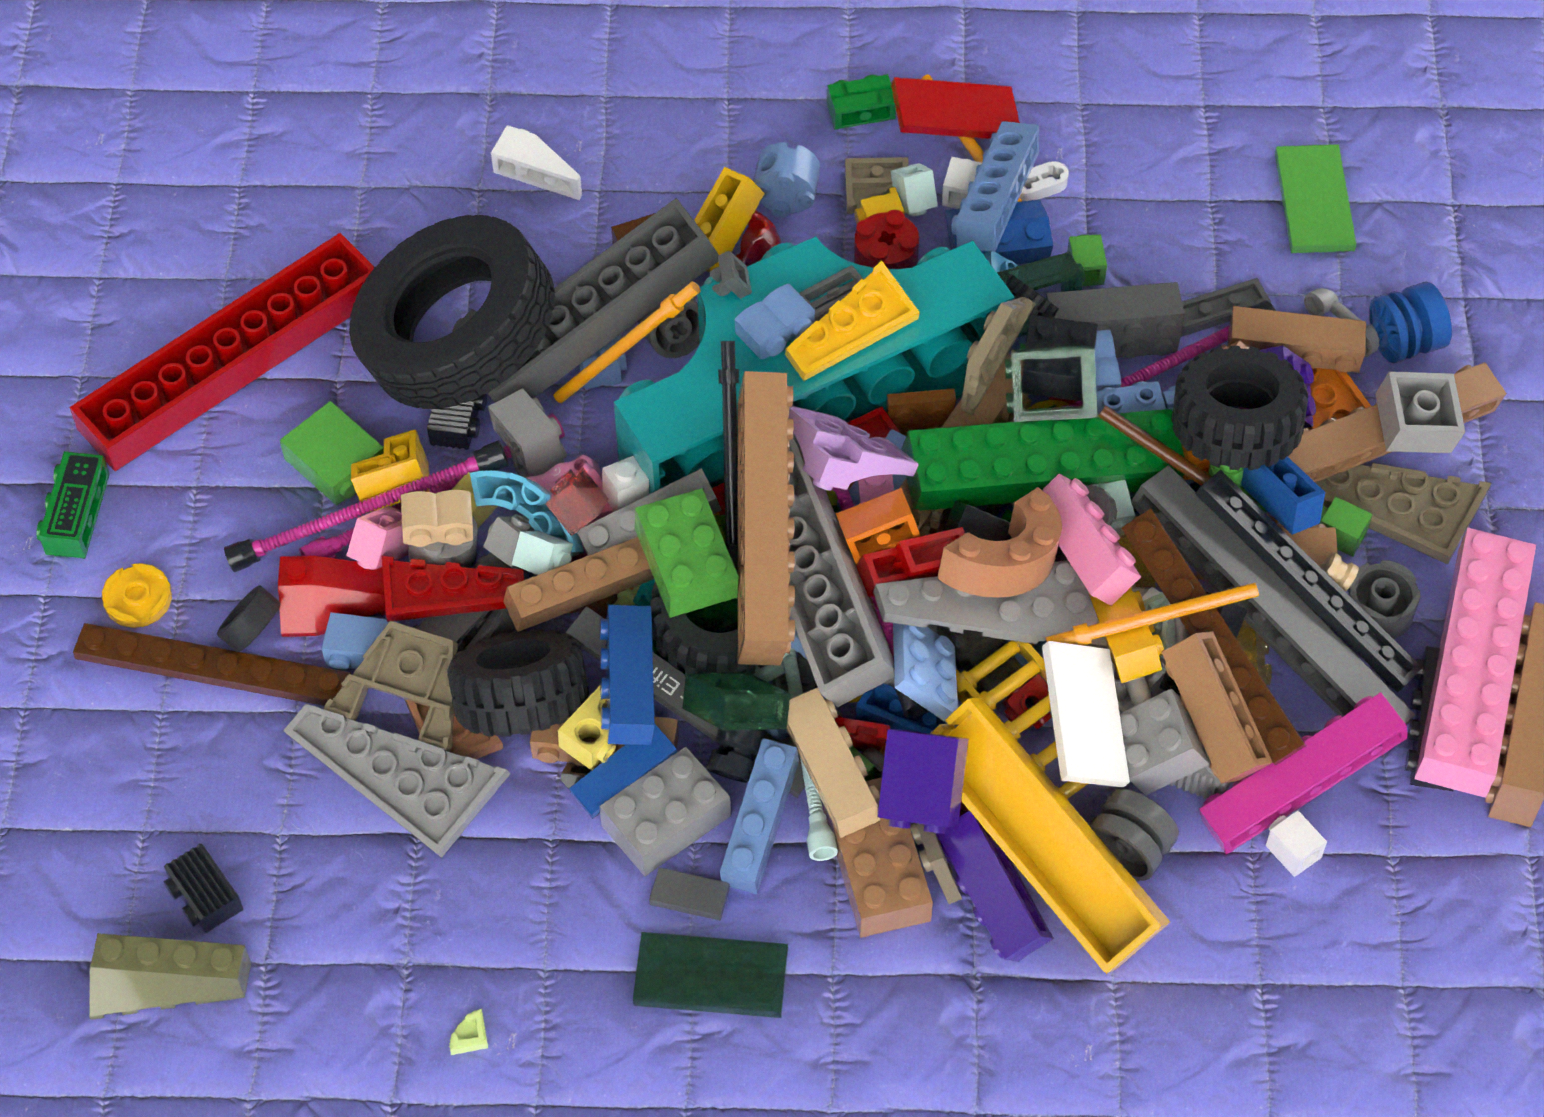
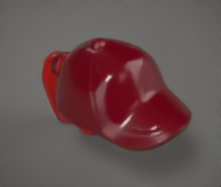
M755 210L747 224L748 228L743 234L740 243V253L736 255L746 266L761 261L768 250L782 243L774 224L757 210Z

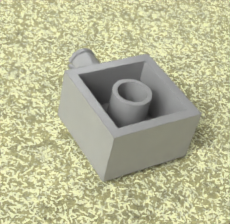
M1146 676L1125 683L1134 706L1120 713L1128 774L1131 783L1146 796L1210 765L1204 747L1196 735L1195 725L1191 716L1185 710L1180 697L1172 688L1153 697Z

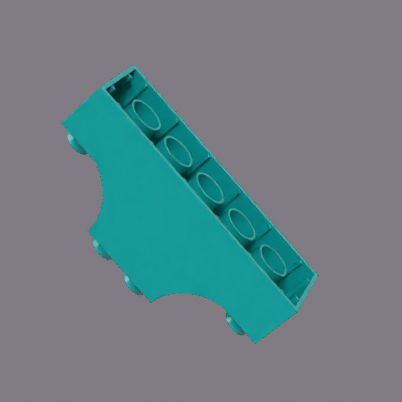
M816 236L795 246L789 242L780 243L768 250L761 261L747 266L752 293L741 299L732 291L725 296H719L713 291L712 287L721 281L716 282L709 276L702 287H700L701 292L697 294L700 345L690 361L678 373L656 383L652 380H640L633 383L623 391L618 400L614 401L618 459L621 461L634 456L649 479V494L701 468L711 488L724 483L722 384H718V370L722 369L721 341H735L736 369H739L740 382L736 383L737 445L738 396L744 371L787 373V386H793L792 406L833 415L846 423L881 406L886 411L887 394L954 388L955 397L959 399L963 395L967 363L969 361L967 354L971 345L976 340L980 341L985 332L984 324L988 315L992 311L996 312L1001 303L1015 299L1014 295L973 240L952 250L944 246L934 248L919 260L917 266L905 269H888L920 312L918 320L803 381L785 356L786 348L794 340L787 342L784 350L778 355L760 359L735 333V318L746 308L763 301L771 292L783 285L790 284L800 293L851 265L863 279L873 272V268L839 257L826 248ZM850 279L837 287L840 288L845 284L853 281V279ZM827 292L824 293V294H822V295H820V296H818V297H816V298H814L813 300H811V301H809V302L812 303V302L816 301L817 299H819V298H821V297L827 295Z

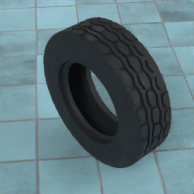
M464 215L437 222L416 232L398 244L396 248L390 251L374 267L366 278L365 283L362 284L350 315L349 335L353 351L384 391L399 403L415 408L438 409L469 402L490 392L509 379L526 363L534 353V350L538 348L553 316L552 311L554 310L555 302L553 279L547 267L524 235L505 220L488 215ZM491 281V288L485 302L464 325L442 338L429 342H413L414 333L421 318L441 297L471 282Z

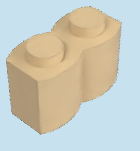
M446 490L435 494L432 492L416 491L401 495L404 544L416 547H424L436 542L460 545L473 540L471 492L465 490Z

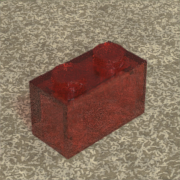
M582 467L576 473L570 469L555 481L556 484L549 489L551 496L545 504L568 533L573 536L599 516L609 499L584 467Z

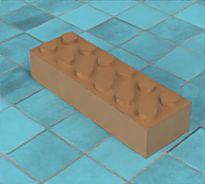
M1537 602L1534 603L1530 615L1524 614L1497 774L1484 802L1490 803L1488 817L1527 827L1532 826L1544 800V604Z

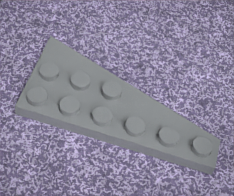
M1068 560L1054 562L1051 573L1043 583L1028 592L1016 596L983 597L968 594L948 586L937 579L938 576L880 583L875 585L873 591L883 622L924 628L929 624L949 627V631L963 633V630L966 629L982 632L984 637L1031 644L1046 641L1045 637L1071 631L1073 630L1072 626L1087 623V626L1099 623L1087 588ZM1105 637L1091 640L1092 644L1084 645L1108 648Z
M305 704L283 730L288 736L441 858L511 774L507 769L498 766L494 767L468 756L463 757L448 752L443 748L398 733L393 734L367 723L363 724L309 704Z

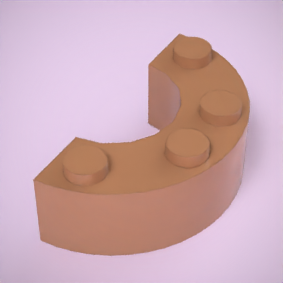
M1036 488L1015 502L1008 534L1012 537L1010 540L990 541L980 539L967 532L945 546L937 579L959 591L983 597L1016 596L1039 586L1052 571L1062 531L1061 516L1051 497L1040 488Z

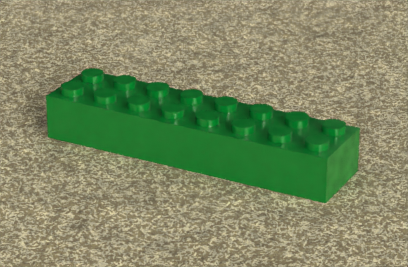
M1172 409L1118 413L1185 458L1180 440L1173 431ZM1098 415L910 430L901 448L904 453L919 464L914 477L906 475L913 509H919V511L952 508L955 501L970 506L1015 503L1036 488L1043 490L1058 474L1070 480L1077 478L1084 485L1126 480L1128 491L1137 492L1143 483L1169 465L1099 418ZM1169 465L1178 475H1180L1183 478V473Z

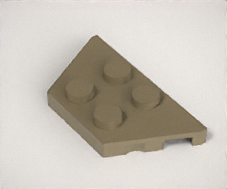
M1025 297L1006 301L1000 304L996 312L992 311L988 315L984 324L985 332L980 341L976 340L971 345L967 354L969 361L966 369L961 410L974 415L1036 304L1034 301Z

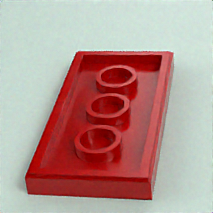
M894 77L891 83L899 128L902 133L991 139L992 134L997 133L1002 121L1020 123L1012 86Z

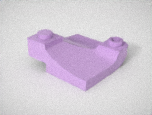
M795 406L789 407V419H793L794 422L793 433L800 445L805 462L802 470L813 478L812 483L817 487L829 491L833 487L847 490L850 483L871 476L896 474L914 477L919 464L889 440L882 437L869 438L870 434L866 431L848 425L845 421L833 415Z

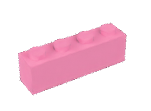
M1058 474L1042 491L1051 497L1061 516L1062 531L1059 547L1090 595L1112 606L1141 578L1133 565L1136 560L1128 550L1120 546L1118 543L1120 536L1110 525L1104 522L1102 518L1105 514L1102 509L1087 497L1089 494L1088 488L1077 478L1070 480Z

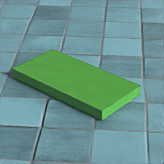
M1339 144L1276 146L1275 159L1291 253L1355 251L1356 238Z

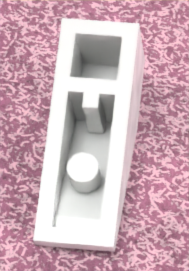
M506 126L491 151L494 173L577 200L581 199V179L575 170L536 134L530 133L525 129Z

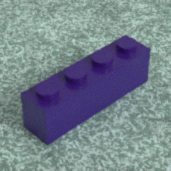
M970 811L959 817L958 827H946L945 834L936 833L947 862L952 863L958 874L955 877L958 886L965 894H969L975 905L973 913L980 924L987 927L992 936L990 944L1000 958L1020 961L1054 939L1011 860Z

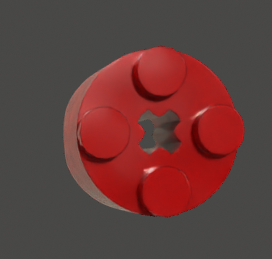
M894 209L889 212L877 213L858 222L855 232L854 263L874 268L882 261L888 269H905L917 266L919 232L913 222L906 218L902 211Z

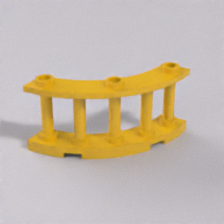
M1010 640L968 672L963 670L960 673L956 669L957 699L963 704L968 698L981 697L993 711L997 708L996 704L1036 674L1039 673L1047 682L1044 659L1032 647L1034 644ZM1019 653L1028 661L1026 665L989 692L984 690L979 694L975 690L977 682L1015 654ZM1049 695L1012 722L1007 720L1003 723L1016 740L1021 738L1020 733L1051 711ZM1056 741L1038 754H1030L1043 772L1046 770L1045 766L1058 757ZM1067 781L1062 786L1056 787L1066 799H1069L1088 785V783Z

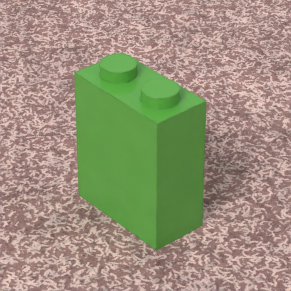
M331 401L279 440L284 459L336 506L356 494L351 481V464L381 455L384 449L382 445Z

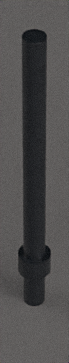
M721 341L722 369L718 370V384H722L726 547L729 548L730 544L738 546L736 383L740 382L739 369H736L735 341Z

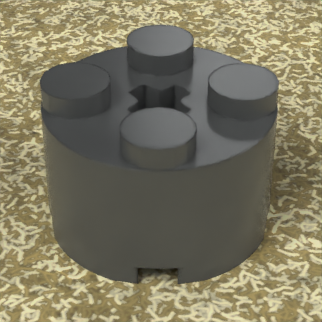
M1381 560L1380 564L1369 565V562L1359 567L1357 576L1348 589L1347 594L1393 639L1402 636L1412 624L1420 600V589L1418 590L1415 583V576L1405 566L1389 560Z

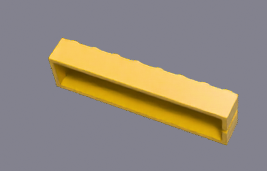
M981 697L968 698L945 719L948 724L939 725L930 733L969 739L961 801L1106 974L1119 968L1171 923Z

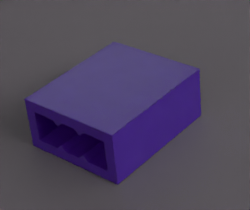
M888 729L877 818L889 819L888 826L910 829L911 822L924 824V831L945 834L946 827H958L969 739Z

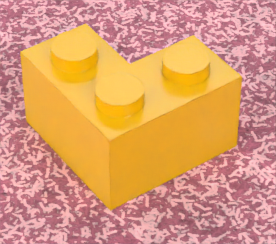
M416 429L385 438L383 454L351 464V481L362 503L363 500L367 501L368 498H375L376 495L379 496L381 493H387L388 490L391 491L396 487L399 488L401 485L404 487V484L408 485L409 482H416L417 479H424V476L428 477L429 462ZM399 499L398 502L395 501L394 503H391L390 505L387 504L385 507H387V506H391V507H392V505L401 503V500Z

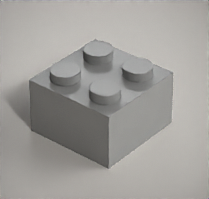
M1388 372L1375 393L1386 451L1451 453L1465 434L1454 374Z

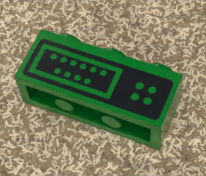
M64 451L61 463L56 464L53 474L54 486L52 492H48L45 499L46 513L44 519L38 522L36 530L37 540L41 542L46 555L86 558L110 476L104 455Z

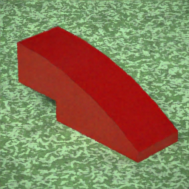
M963 527L898 542L895 548L864 554L856 567L868 597H874L873 591L876 584L937 577L944 547L965 534Z

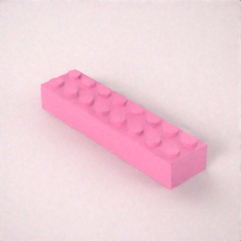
M1467 527L1457 553L1439 647V658L1414 779L1486 798L1497 774L1536 550L1535 544Z

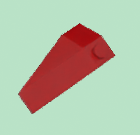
M280 556L278 596L281 603L279 612L282 637H306L325 634L331 612L364 617L377 613L381 616L386 615L383 567L371 570L359 566L357 561L321 556Z

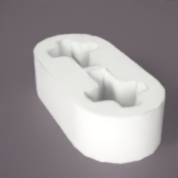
M1055 161L1032 167L1019 198L1022 201L1039 200L1062 192L1067 187L1069 174L1067 167Z

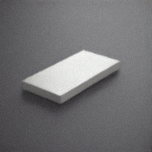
M1048 641L1042 646L1061 781L1114 787L1126 786L1130 783L1110 649Z

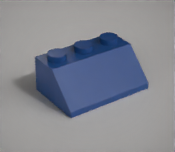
M1040 200L1017 202L997 246L996 253L1013 261L1015 264L1049 261L1054 245L1049 216ZM960 208L945 210L951 250L957 248L956 235L952 234V220L954 215L959 214Z

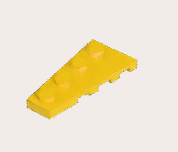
M881 261L873 268L871 274L864 280L861 279L852 287V291L841 301L838 300L830 307L829 312L819 321H815L786 348L785 356L803 381L918 320L920 312Z

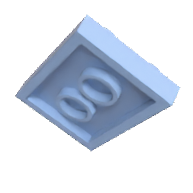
M893 623L895 688L945 721L958 708L955 646L947 637L938 635L928 627Z

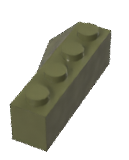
M98 933L90 964L89 1017L91 1020L104 1018L106 1014L122 1012L123 1015L138 1013V1010L160 1007L163 1010L176 1008V1004L195 1002L198 1005L245 998L251 968V961L245 945Z

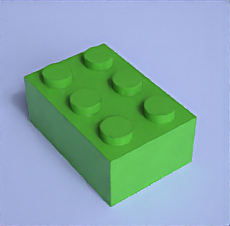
M703 488L635 508L634 528L669 618L737 598L739 577Z

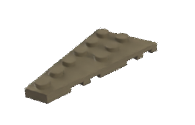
M1372 463L1371 466L1358 465L1315 482L1326 492L1323 506L1329 508L1336 496L1373 514L1369 526L1370 529L1447 565L1491 486L1489 482L1479 481V484L1460 482V477L1448 476L1447 479L1430 477L1424 471Z

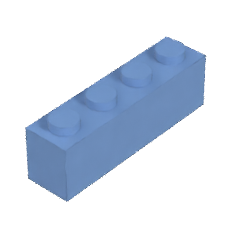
M762 738L720 869L721 881L729 883L732 888L758 894L799 764L797 747Z

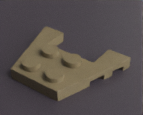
M390 621L362 656L365 658L352 675L348 674L341 683L343 687L333 700L329 699L323 709L356 721L369 688L428 706L430 708L418 740L451 752L454 707L447 670L451 660L457 654L458 644L454 640Z

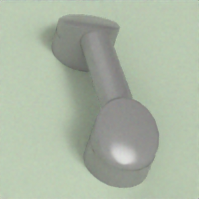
M1317 288L1308 293L1304 298L1305 307L1311 315L1322 316L1330 311L1337 318L1361 320L1341 304L1337 295L1328 289ZM1366 324L1364 357L1375 353L1379 347V337L1372 324Z

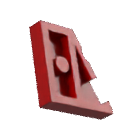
M840 715L834 718L838 728L845 726L853 747L860 751L873 747L880 752L887 740L888 729L891 727L886 724L847 719Z

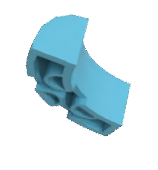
M489 470L470 473L476 507L501 506L510 510H516L529 519V524L535 531H541L573 543L571 557L584 553L582 541L571 516L561 502L546 488L526 477L506 471Z

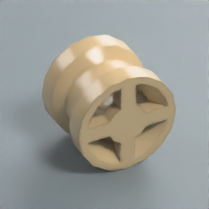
M1332 552L1321 565V568L1345 592L1354 582L1359 569L1353 563L1347 564L1343 562L1341 556L1335 552Z

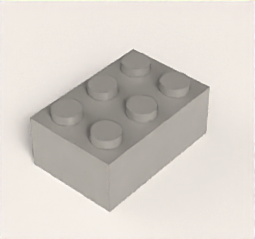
M686 746L599 806L601 826L644 876L653 872L731 816L730 796Z

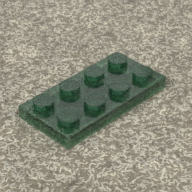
M641 932L633 1006L782 1018L788 944Z

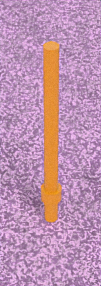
M692 281L676 295L670 294L660 303V308L554 392L555 400L558 403L566 401L666 319L674 318L682 312L684 305L701 292L698 284Z
M1251 583L1087 626V623L1072 626L1073 630L1047 636L1045 639L1046 643L1053 641L1084 646L1092 644L1091 640L1255 598L1259 596L1256 583Z

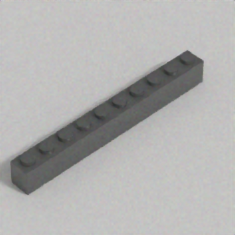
M1169 465L1140 486L1131 501L1132 506L1140 514H1143L1150 508L1153 510L1183 558L1216 592L1256 583L1259 593L1258 597L1235 602L1247 610L1244 620L1337 715L1343 717L1354 710V706L1361 699L1367 696L1373 698L1381 692L1405 724L1408 725L1415 714L1408 708L1407 704L1395 695L1382 679L1357 656L1356 652L1349 648L1333 632L1331 627L1324 623L1308 607L1307 603L1227 526Z

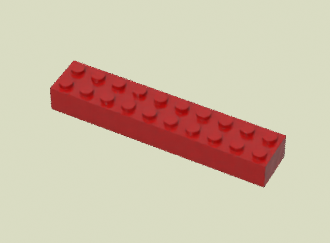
M338 233L70 406L69 408L77 430L99 455H104L107 464L114 471H117L348 319L351 315L353 304L356 301V296L362 284L365 283L366 278L374 269V266L341 233Z

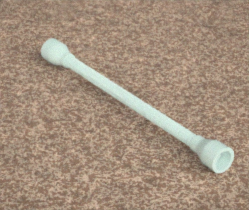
M791 648L790 654H784L783 657L790 699L803 694L796 651ZM800 758L810 814L808 818L810 827L807 835L809 856L812 860L816 861L829 860L838 853L835 834L827 823L826 814L823 813L821 798Z

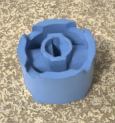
M784 142L771 144L761 151L753 182L765 193L760 204L770 209L771 213L779 218H785L790 213L801 212L813 206L820 175V161L813 152L797 144L796 149L787 148L788 143Z

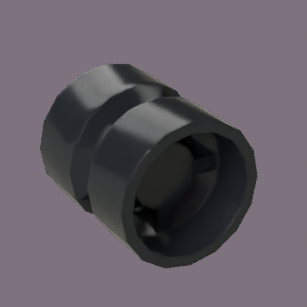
M721 721L715 739L719 744V748L712 750L706 769L724 778L748 783L755 763L753 756L758 754L762 738H765V733L740 723Z

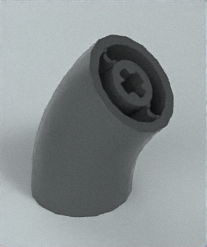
M695 297L684 305V310L677 316L666 319L645 336L658 354L666 358H679L688 355L700 344L698 303ZM660 305L640 319L638 324L660 308Z

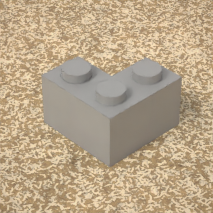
M522 388L488 406L493 429L510 448L515 471L518 475L523 477L541 475L558 463H564V458L567 457V454L559 440V436L562 435L560 426L553 417L548 418L545 415L543 406L536 397L531 398Z

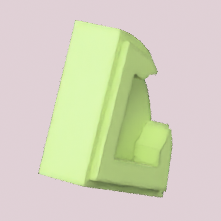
M482 1009L467 1014L464 1017L465 1019L452 1033L450 1038L451 1055L488 1048Z

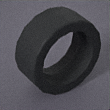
M258 585L239 602L224 620L217 632L218 637L236 652L244 650L272 620L281 603L261 585Z

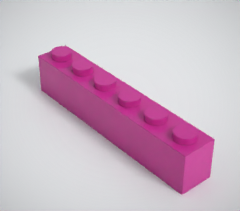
M1381 692L1373 698L1367 696L1361 699L1354 706V710L1343 717L1341 715L1333 717L1324 725V729L1315 735L1302 737L1301 739L1306 747L1275 766L1272 763L1252 775L1235 781L1233 787L1223 794H1213L1204 801L1203 807L1199 808L1202 822L1226 855L1269 828L1280 816H1288L1408 739L1407 725Z

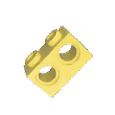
M600 686L558 729L559 747L591 771L600 762L605 763L607 758L613 755L616 749V744H608L607 730L601 729L602 707L607 708V699H600ZM587 737L597 739L592 743L582 741V739Z

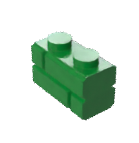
M872 74L863 79L852 81L838 80L833 84L827 85V107L834 130L896 119V107L888 74L881 76Z

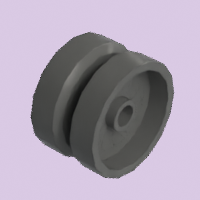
M1128 789L1113 791L1102 805L1101 813L1095 816L1089 824L1131 876L1139 881H1146L1152 878L1161 864L1162 856L1169 853L1179 835L1176 822L1167 811L1148 797Z

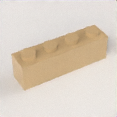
M817 687L779 704L782 721L794 746L798 749V754L840 838L880 821V818H877L880 795L875 785L868 787L864 779L868 775L867 770L859 755L853 757L849 749L853 744L845 726L838 728L834 718L838 717L833 702L824 699Z

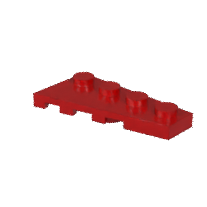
M382 556L387 622L507 609L503 602L507 587L525 580L523 569L479 565L477 568L460 567V563L446 562L445 565L426 564V560L411 559L410 562L395 561L394 557Z

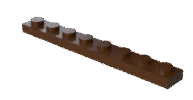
M1151 508L1121 527L1170 604L1208 595ZM1217 608L1179 617L1190 635L1213 631L1275 766L1306 747Z
M88 623L83 624L73 650L74 657L77 660L325 706L329 699L333 700L343 687L341 683L348 674H351V672Z

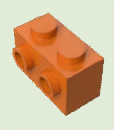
M902 488L836 513L855 564L859 562L864 554L895 548L899 541L921 536Z

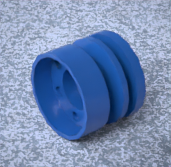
M1425 281L1406 287L1402 293L1393 291L1388 295L1374 297L1370 302L1369 322L1378 334V349L1388 362L1398 363L1405 358H1414L1419 352L1430 353L1443 349L1450 344L1452 338L1450 313L1445 299L1433 283Z

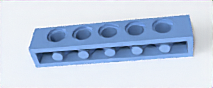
M1002 121L997 133L992 134L990 148L985 149L983 163L977 166L974 182H969L967 197L961 199L959 214L954 215L952 220V234L956 235L957 247L973 240L980 250L996 251L1039 154V125Z

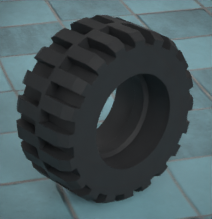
M1230 346L1229 349H1222V347L1214 348L1209 354L1203 352L1197 355L1194 360H1190L1182 368V372L1178 374L1172 413L1173 431L1187 451L1192 450L1194 457L1201 461L1206 459L1210 465L1219 468L1221 465L1229 467V470H1239L1240 468L1257 470L1261 465H1266V467L1272 466L1279 462V459L1283 460L1289 456L1301 442L1308 404L1307 386L1297 369L1293 370L1294 367L1287 360H1279L1277 354L1269 351L1263 353L1260 352L1259 348L1250 347L1249 349H1241L1240 346ZM1229 406H1240V407H1246V408H1249V409H1237V408H1232V407H1229Z
M730 544L727 550L738 574V546ZM656 582L654 583L651 600L652 640L657 642L656 649L661 657L669 655L668 663L675 669H685V675L693 680L697 676L705 677V683L715 684L716 679L724 678L725 683L736 682L737 675L742 674L744 678L755 674L756 665L738 664V629L725 633H714L697 627L689 620L685 613L669 618ZM757 665V666H758L759 668H763L765 665Z
M522 630L509 634H497L493 638L481 639L479 643L470 644L464 648L463 652H458L451 660L447 670L457 721L470 732L475 734L481 732L484 736L501 735V737H508L512 734L525 735L531 734L532 731L549 729L554 724L560 725L566 722L568 717H571L589 695L580 644L566 633L561 634L556 630Z

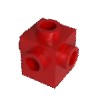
M1039 673L1010 693L1008 698L1002 702L1006 707L1003 713L1010 722L1028 710L1025 705L1026 699H1029L1032 702V706H1034L1049 695L1048 684ZM1050 712L1032 725L1038 730L1052 718V714Z

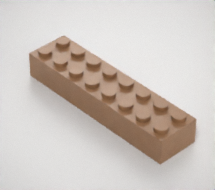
M744 371L738 396V664L781 666L784 654H790L791 642H794L795 620H789L791 607H794L795 587L790 585V575L794 572L795 555L794 552L789 551L790 539L793 540L794 518H789L790 506H793L794 485L789 484L790 473H793L794 452L789 451L790 440L793 439L794 430L793 419H789V407L793 405V386H787V373Z

